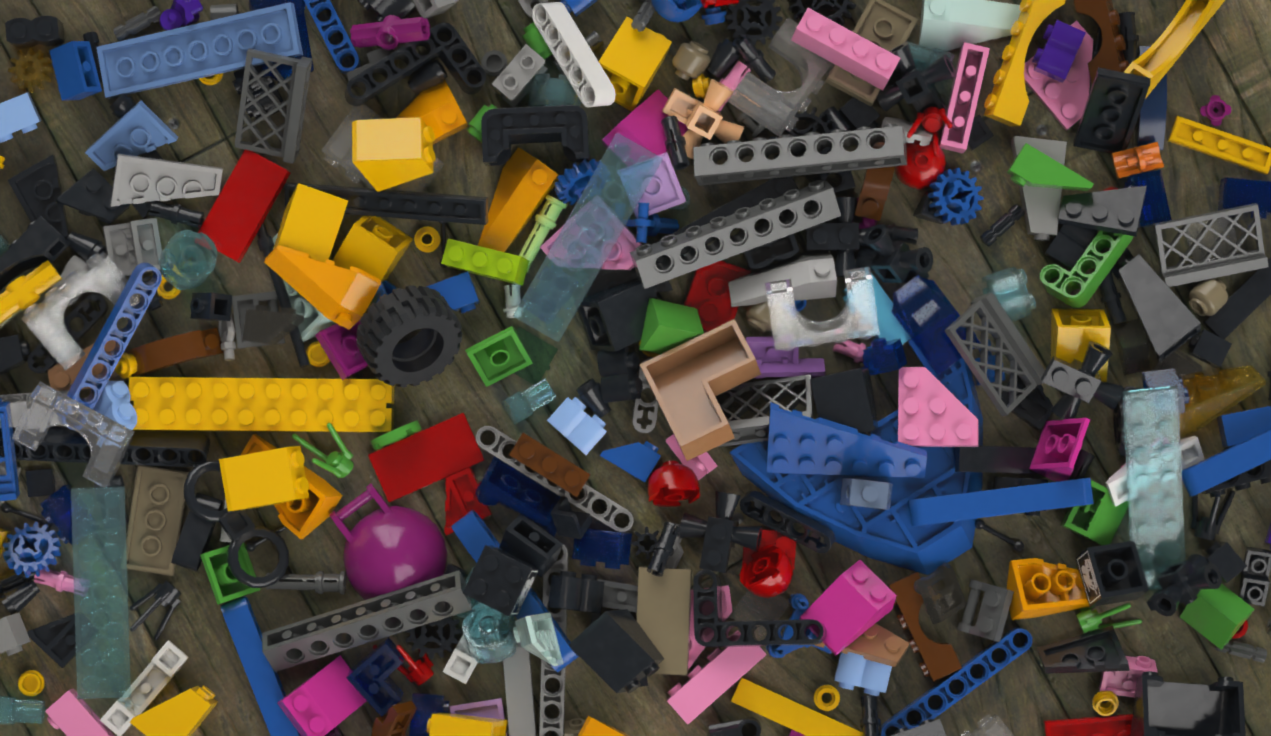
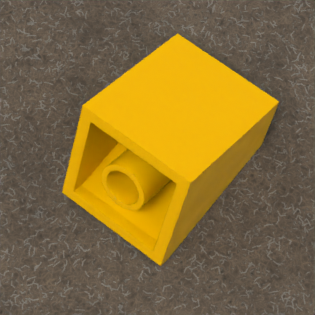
M626 17L600 58L599 63L615 89L614 102L632 112L637 108L669 51L672 41L645 27L644 31L638 32L637 29H633L631 26L633 20Z
M421 117L355 120L352 122V163L377 192L434 173L433 162L436 160L433 150V141H435L434 131L431 126L425 124Z
M298 183L285 208L274 249L280 245L308 253L311 259L326 262V259L330 257L348 200Z
M363 216L353 224L332 261H335V266L350 269V266L360 268L383 282L387 280L413 241V238L381 217Z
M1052 308L1051 359L1055 356L1070 364L1074 359L1083 362L1090 341L1099 343L1109 349L1111 327L1104 309ZM1108 361L1098 371L1101 381L1107 382Z
M301 446L284 447L219 459L228 512L309 498V483L305 475L304 455L301 452Z
M204 685L202 688L196 686L132 718L130 723L146 736H192L218 701L214 699L216 695Z
M433 713L427 722V733L429 736H506L508 720L450 713Z

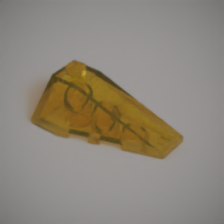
M1253 366L1220 370L1219 374L1204 376V373H1196L1195 378L1181 380L1179 376L1169 377L1149 385L1147 390L1161 425L1174 439H1178L1198 431L1266 385V380Z

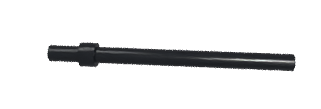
M263 222L257 232L259 238L257 244L260 252H263L266 258L273 251L275 245L272 237L268 235L265 223ZM268 266L300 368L310 365L284 281Z

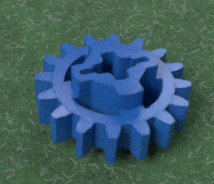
M585 159L579 165L574 163L572 169H565L564 175L557 177L559 181L554 183L556 187L554 190L564 204L569 202L570 205H573L576 201L582 204L586 199L590 201L593 195H600L601 189L607 188L606 183L611 180L609 177L610 172L602 160L596 162L595 159H592L588 163Z
M960 168L945 170L943 174L937 176L936 182L929 185L934 190L933 193L928 194V197L933 198L934 201L929 207H936L937 210L934 216L942 215L943 223L950 222L951 226L968 223L969 220L977 217L975 212L982 209L977 204L978 201L984 200V197L978 195V191L982 187L975 186L976 177L968 178L969 171L961 172ZM960 194L956 199H951V197Z
M26 522L24 523V529L20 530L18 527H15L16 534L7 535L9 543H3L5 552L2 554L8 568L14 569L16 575L21 574L23 571L26 578H29L31 572H35L37 577L40 576V570L42 569L49 572L48 565H56L55 557L61 556L59 538H57L54 530L50 531L47 524L40 528L38 522H35L33 527H29Z

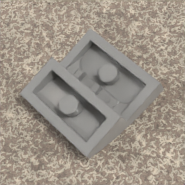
M157 218L102 227L111 279L131 276L135 267L140 263H149L158 270L165 269ZM147 270L144 273L152 272V270Z

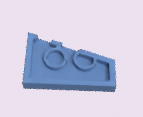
M140 100L94 142L85 153L105 171L116 166L117 154L138 156L145 152L148 153L156 150L157 147L166 143L175 142L178 136Z

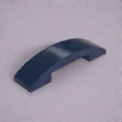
M1139 46L1138 58L1151 46ZM1167 73L1144 100L1139 114V123L1137 124V147L1158 142L1159 150L1164 149Z

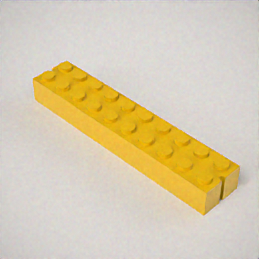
M129 377L130 401L134 402L133 407L137 414V424L133 430L330 432L327 428L328 423L332 424L336 432L388 433L394 430V409L387 408V403L394 404V386L385 384L378 379Z

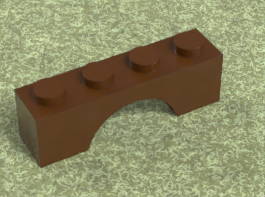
M1074 0L1076 12L1091 16L1099 24L1102 31L1100 51L1094 59L1088 62L1092 85L1098 67L1124 72L1130 64L1128 60L1124 59L1125 41L1123 36L1119 35L1117 25L1120 24V17L1118 11L1113 8L1112 0Z
M915 571L887 584L897 595L894 603L900 612L897 615V619L902 629H908L911 635L908 642L913 653H919L923 661L919 663L924 677H930L932 681H935L961 669L962 666L950 643L933 642L924 635L920 628L919 610L929 595L919 573Z

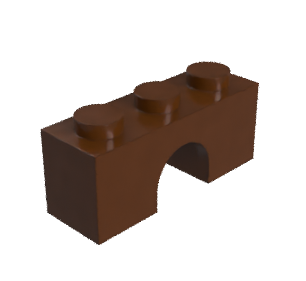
M522 433L509 454L578 497L591 474L525 433Z

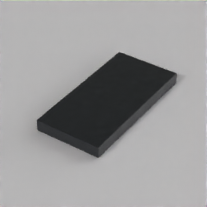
M1098 67L1073 146L1109 154L1127 150L1146 98L1151 78Z

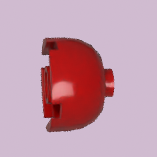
M915 140L914 143L906 142L907 165L895 166L894 169L901 183L916 190L928 189L931 183L936 182L937 176L944 173L946 167L945 154L939 146V156H934L933 140L927 146H920V141Z
M678 461L664 462L663 466L658 467L652 472L648 481V501L653 500V505L681 506L679 501L688 499V503H692L699 499L701 495L699 481L693 470L683 464H679Z
M775 545L764 546L758 552L755 551L751 555L753 560L750 564L744 563L742 566L740 582L752 594L762 598L774 597L785 592L793 576L791 560Z

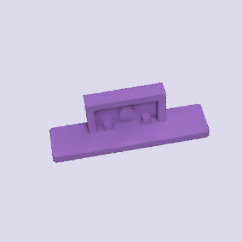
M798 336L746 337V342L761 372V375L754 377L756 379H763L765 377L786 378L811 374V378L825 376L823 358L798 359Z

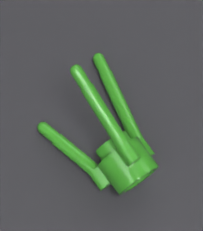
M331 423L327 424V428L342 452L334 451L329 456L297 434H292L293 439L325 461L313 458L312 462L333 473L337 478H343L352 471L354 463L350 459L353 457V454L346 448Z
M1130 603L1100 614L1097 609L1091 611L1093 607L1081 608V612L1076 614L1083 633L1112 625L1115 629L1142 623L1141 619L1099 625L1102 624L1101 619L1130 608Z

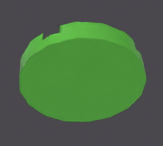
M417 420L371 440V444L374 450H379L385 445L396 443L413 435L415 432L421 431L422 428Z

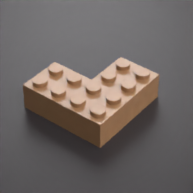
M735 319L640 364L646 381L686 461L734 439L731 427L715 396L761 375L757 361Z

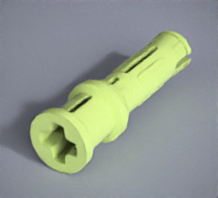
M548 194L545 197L546 202L540 214L535 215V221L537 222L519 256L529 260L527 273L550 229L556 228L557 224L555 222L562 209L567 207L566 204Z

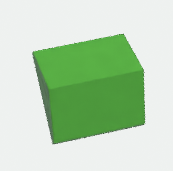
M649 298L639 350L662 354L704 334L697 309Z
M513 326L465 350L486 387L533 364Z
M243 543L238 552V561L241 568L247 574L256 577L245 544ZM229 545L200 555L217 604H223L261 590L260 588H251L240 583L232 575L227 563Z
M1221 583L1218 589L1201 590L1197 594L1198 598L1186 605L1180 618L1222 650L1255 609Z

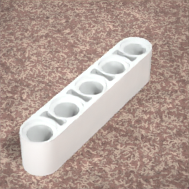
M561 2L536 4L532 10L534 24L585 107L613 104L616 95L615 89L564 4Z

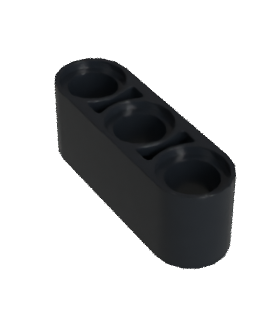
M197 492L195 497L203 508L210 511H221L222 500ZM190 510L171 563L197 572L202 562L200 555L206 552L216 522H208L198 518Z

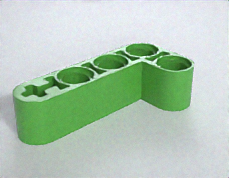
M1099 231L1070 272L1055 264H1049L1041 270L1040 279L1046 291L1071 307H1083L1090 300L1134 236ZM1110 248L1108 252L1100 253L1102 249ZM1095 268L1093 273L1085 274L1088 269ZM1059 277L1056 282L1049 283L1052 278ZM1080 289L1078 294L1070 295L1073 290Z

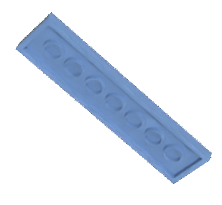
M289 2L98 46L97 53L105 98H115L122 94H133L245 68L246 55L249 48L291 58L303 55L294 3ZM253 57V66L265 64L262 59Z

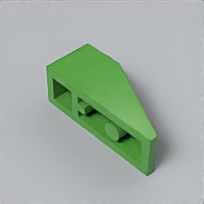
M1027 143L1022 146L1007 171L1011 175L1010 180L1022 187L1026 184L1031 187L1088 191L1094 185V183Z

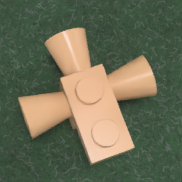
M714 79L710 81L704 103L674 88L662 110L665 114L676 116L680 122L686 124L688 130L683 135L686 140L684 147L687 157L693 160V147L701 146L703 137L710 140L714 134L726 144L731 140H739L744 130V126L722 120L723 117L718 110L734 91Z

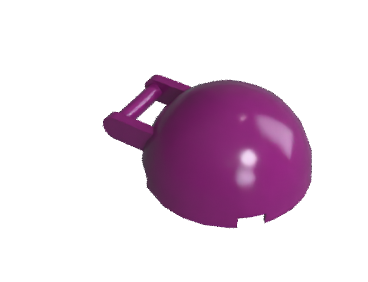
M372 483L366 486L367 490L338 512L333 511L329 514L347 539L343 555L347 578L353 589L364 600L443 576L448 554L444 537L437 525L428 516L413 508L389 507ZM374 498L381 509L364 516L350 531L343 520Z

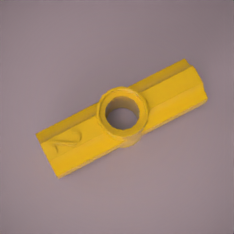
M49 260L42 263L28 275L15 279L5 288L6 291L0 294V324L17 311L24 310L39 300L42 293L62 279Z

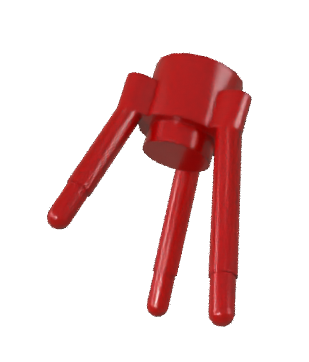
M931 106L926 108L923 113H917V119L908 131L907 137L911 138L920 123H922L923 128L933 134L934 156L938 157V130L941 129L943 122L948 128H952L953 125L946 116L944 108L939 109Z
M377 645L372 647L380 656L404 674L411 683L414 681L420 686L435 674L431 670L434 664L426 653L422 657L423 662L420 658L414 662L402 646L397 645L396 649L410 665L405 669Z

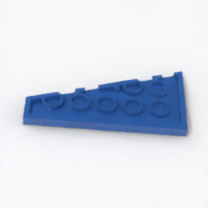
M770 402L766 473L925 478L927 450L898 441L895 443L884 441L878 435L871 433L868 436L858 433V429L820 417L813 419L803 416L800 411L793 409L790 412L779 408L778 404Z

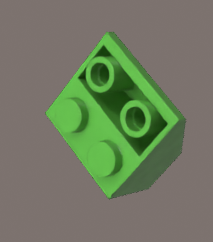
M1091 480L1094 504L1069 507L1060 526L1100 546L1108 545L1111 543L1131 502L1127 500L1115 507L1108 488Z

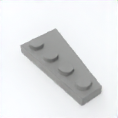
M117 154L110 205L113 207L122 204H140L150 201H168L177 198L186 199L219 195L223 169L221 167Z

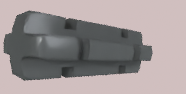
M651 0L644 1L631 23L632 28L637 29L638 32L644 31L655 12Z
M153 6L147 10V13L142 12L126 21L125 25L121 24L113 29L114 34L119 41H123L129 38V34L134 35L151 26V22L156 23L160 21L162 13L157 6Z
M1234 640L1229 641L1222 650L1215 646L1217 651L1224 653L1228 651V654L1247 659L1252 658L1254 661L1262 663L1265 662L1267 650L1264 648H1254L1253 645Z

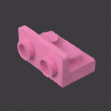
M674 435L666 439V443L680 462L691 468L698 480L717 467V464L708 452L686 461Z
M1126 656L1130 671L1102 672L1099 691H1111L1118 696L1135 698L1137 678L1143 672H1157L1155 660L1146 656Z

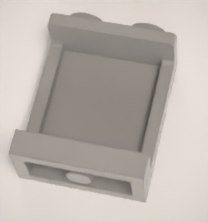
M526 44L492 83L495 94L512 108H516L548 71V68L544 66L545 60Z

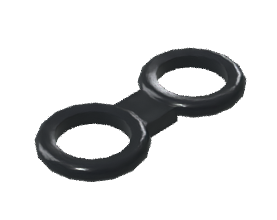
M208 460L196 465L188 473L185 480L184 499L188 508L198 518L208 522H219L230 538L231 543L227 550V563L232 575L240 583L251 588H265L277 583L284 576L289 565V550L285 540L272 529L265 526H255L245 510L228 512L227 508L221 511H210L203 508L195 497L197 479L204 473L209 471L221 472L219 461ZM252 537H263L269 540L278 552V563L275 570L265 577H253L247 574L241 568L238 561V552L241 545Z

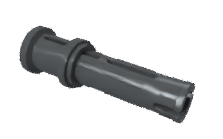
M324 571L316 572V575L284 574L277 583L266 587V589L315 590L318 594L339 592L340 595H345L347 585L346 571H341L340 574H325Z

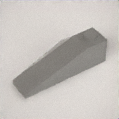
M829 251L802 253L728 282L731 307L756 305L766 301L789 302L836 297L837 277L831 253Z

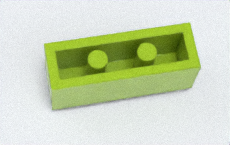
M448 238L441 264L452 269L468 271L472 274L523 286L529 260L518 255Z

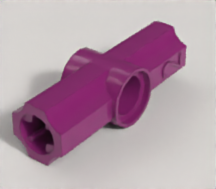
M389 15L382 22L353 25L350 30L351 42L354 47L358 48L380 46L383 49L392 50L398 43L428 40L430 37V24L428 19L423 17L401 19L395 15Z

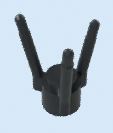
M1232 490L1218 519H1215L1221 495H1216L1210 516H1201L1200 521L1198 520V494L1192 496V523L1190 528L1195 529L1194 536L1215 541L1216 534L1219 535L1221 524L1235 496V491Z
M167 580L163 584L159 582L152 591L130 606V610L133 611L155 596L156 601L130 627V631H135L160 604L165 608L170 605L154 636V640L157 641L175 608L180 604L181 601L178 598L182 593Z

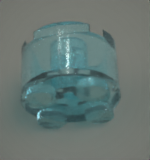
M537 74L531 79L528 107L565 105L581 107V100L566 75L559 74L558 78H550V74Z
M192 230L180 231L172 236L160 255L159 265L162 275L176 289L196 288L202 285L214 270L217 261V249L214 242L206 234L192 232Z
M1010 267L982 277V283L986 282L987 288L982 289L983 295L993 292L1012 322L1030 316L1031 310L1036 308L1034 296L1028 293L1025 285L1028 283L1023 269L1017 270L1015 267Z
M483 603L477 604L470 610L466 619L464 618L462 630L467 649L478 663H498L515 654L518 643L513 632V627H516L514 617H509Z

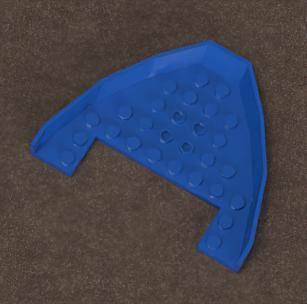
M952 313L907 342L922 366L927 368L979 420V446H983V416L972 371L945 332L955 321ZM960 329L955 330L961 340H964ZM898 409L878 421L879 429L872 431V434L880 436L881 440L897 442ZM768 441L742 444L729 452L742 475L768 497L828 527L835 534V542L868 558L929 575L973 546L975 522L977 519L912 526L908 500L982 491L983 472H955V447H917L927 450L925 478L766 473ZM842 479H860L893 484L890 510L840 505Z

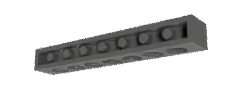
M887 124L883 128L874 129L860 127L854 131L837 129L825 134L809 132L804 134V136L796 137L781 135L776 139L759 137L747 142L731 140L726 144L718 145L704 143L699 147H693L694 177L699 186L907 165L905 132L903 126L896 124ZM875 143H885L884 146L879 149L872 148ZM851 145L858 146V148L852 152L846 151V149ZM832 148L828 154H820L822 149ZM799 150L806 151L805 154L800 157L794 156V154ZM772 153H779L776 159H768ZM754 156L751 161L742 162L744 157ZM727 158L724 164H716L719 159Z
M815 180L805 188L788 190L783 196L775 199H764L759 205L754 207H743L736 210L735 214L727 217L719 216L713 218L708 224L691 226L684 233L667 235L657 243L640 245L635 251L630 252L638 279L644 289L837 218L841 216L833 187L826 180ZM813 200L812 205L809 208L804 209L805 203L807 201ZM789 209L785 217L779 218L783 210ZM764 218L762 225L754 227L757 220ZM734 228H740L736 235L730 236ZM715 237V241L712 244L705 245L708 238ZM691 246L688 253L680 254L684 247ZM666 255V259L662 263H656L658 257Z
M460 570L264 632L262 633V652L273 670L277 672L472 610L471 597L463 594L467 584Z

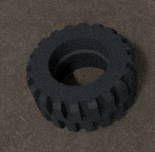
M412 285L406 286L402 290L401 288L392 290L393 293L389 295L384 294L379 297L380 300L376 304L373 302L368 307V313L363 314L360 320L361 324L358 325L356 333L357 346L370 370L378 380L391 386L395 384L397 387H407L408 384L417 386L422 381L428 382L432 380L434 375L437 373L440 375L445 371L444 367L454 361V354H458L461 346L462 327L445 298L436 290L429 289V287L419 286L416 288V286ZM422 329L409 341L397 344L408 333Z

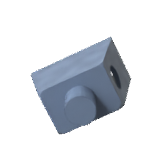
M843 478L840 505L890 510L893 484Z

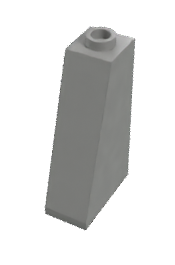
M1014 136L1011 140L1014 160L1022 146L1027 143L1060 164H1065L1067 145L1065 141ZM1026 184L1024 187L1019 186L1022 207L1025 212L1024 218L1027 235H1034V240L1049 241L1050 237L1057 235L1062 189L1031 187Z

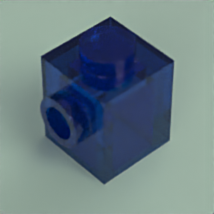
M885 337L875 339L870 342L871 345L863 350V363L869 370L870 376L899 370L907 364L900 338L886 341Z

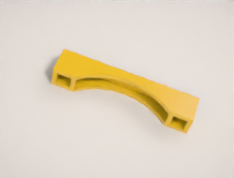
M1066 0L1021 1L1019 7L1021 11L1020 16L1011 28V41L1002 53V66L993 78V84L995 85L992 93L985 100L984 108L986 110L984 116L1010 127L1021 126L1029 104L1024 79L1025 57L1029 43L1042 21L1055 9L1065 4Z
M1186 0L1173 21L1156 42L1139 58L1132 61L1124 73L1151 78L1146 98L1225 0Z

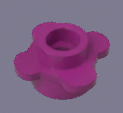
M1212 95L1209 103L1200 108V114L1210 119L1213 126H1219L1222 123V119L1231 113V106L1221 100L1218 95ZM1214 108L1218 109L1217 113L1213 111Z

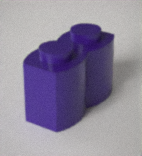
M1056 20L1054 25L1049 24L1043 35V39L1046 40L1044 48L1038 47L1032 60L1033 63H1036L1034 71L1063 83L1086 32L1059 20Z

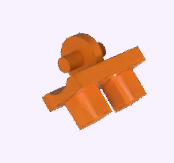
M1158 142L1111 154L1117 179L1164 167Z

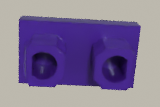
M173 0L171 8L162 12L160 16L161 27L167 31L189 26L199 20V13L203 11L200 1Z

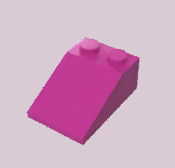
M659 89L602 139V144L625 167L669 152L665 146L666 136L661 124L662 119L669 116L662 111L668 98ZM678 120L681 136H683L688 128L686 124Z
M1075 418L1046 421L1029 469L1052 481L1068 480L1074 471V465L1082 448L1090 419Z
M859 560L827 588L800 616V620L813 619L824 624L827 636L823 643L837 655L893 609L897 595ZM811 625L809 629L818 637L820 634L819 627Z
M340 655L277 704L301 736H324L368 701L371 696Z

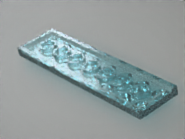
M618 132L616 133L513 317L553 340L560 342L663 158Z
M1176 386L1123 391L1130 541L1136 543L1149 589L1162 588L1157 578L1169 565L1186 561L1178 388Z
M125 486L71 488L77 699L131 697Z

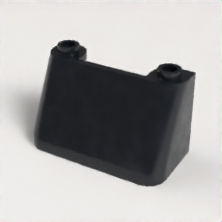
M579 106L497 108L488 110L482 116V153L485 166H499L508 162L511 157V144L562 142L564 155L570 161L582 162L586 159L587 162H590L588 120L586 112Z
M1143 672L1136 682L1130 736H1246L1243 682L1234 681L1232 677H1220L1217 679L1218 682H1214L1211 685L1164 682V678L1158 676L1157 672Z

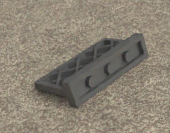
M250 48L247 50L234 147L284 158L283 162L293 164L300 150L312 58L302 56L301 59ZM253 57L262 59L268 68L258 73L252 65ZM280 64L293 66L292 74L285 79L276 69ZM270 71L279 81V83L271 88L262 79V76ZM257 80L265 92L255 98L249 90V84ZM281 86L289 94L288 99L282 103L273 93L274 90ZM267 95L276 105V107L268 112L258 102ZM252 104L262 115L254 121L246 114V108ZM277 110L285 117V123L278 127L269 116ZM263 119L272 128V131L264 136L255 126V124ZM249 128L258 138L253 143L242 141L243 132ZM276 134L282 141L281 149L271 147L266 139Z
M1257 203L1154 224L1160 265L1159 277L1168 287L1269 267L1268 258L1264 251ZM1252 211L1253 221L1247 229L1237 223L1242 213ZM1224 217L1230 222L1220 234L1211 226L1217 218ZM1198 222L1204 228L1194 239L1185 231L1191 223ZM1234 225L1245 231L1236 244L1226 238V235ZM1172 227L1178 231V234L1168 244L1162 239L1161 229ZM1208 230L1219 236L1210 249L1200 243ZM1183 235L1193 241L1185 254L1174 248ZM1248 235L1256 239L1257 249L1245 251L1240 246ZM1223 240L1233 246L1226 256H1219L1215 253V250ZM1199 245L1208 252L1201 261L1195 262L1189 256L1196 246ZM1172 250L1182 256L1176 266L1166 267L1165 259Z
M993 292L976 297L970 303L971 306L945 332L1003 417L1008 415L1037 385L1044 384L1041 377L1045 370ZM974 312L980 317L981 326L973 324ZM959 327L966 328V341L961 340L955 331ZM973 330L981 331V344L973 342ZM988 333L996 341V347L988 346ZM973 348L981 349L980 362L975 361L973 358ZM988 351L995 352V365L987 364ZM1003 354L1010 362V369L1002 367ZM987 369L995 371V384L990 383L988 380ZM1002 372L1010 374L1009 387L1002 385ZM1017 376L1021 378L1026 386L1023 390L1017 389ZM1002 391L1009 392V403L1007 405L1001 399Z
M811 374L742 383L719 394L729 397L720 407L724 415L729 417L727 421L733 432L734 439L717 447L768 441L769 416L765 414L770 411V402L778 404L779 408L790 412L800 403L807 407V411L802 412V415L813 418ZM806 384V388L799 395L791 391L796 385ZM771 388L781 390L773 398L765 394ZM744 392H753L754 395L747 402L740 398ZM787 394L794 400L787 407H784L778 402ZM762 398L768 403L759 411L752 405ZM736 401L742 407L733 414L727 408ZM747 410L755 414L753 418L740 419Z

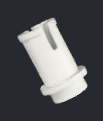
M520 285L504 286L506 309H503V311L506 313V318L522 317L524 308H521Z

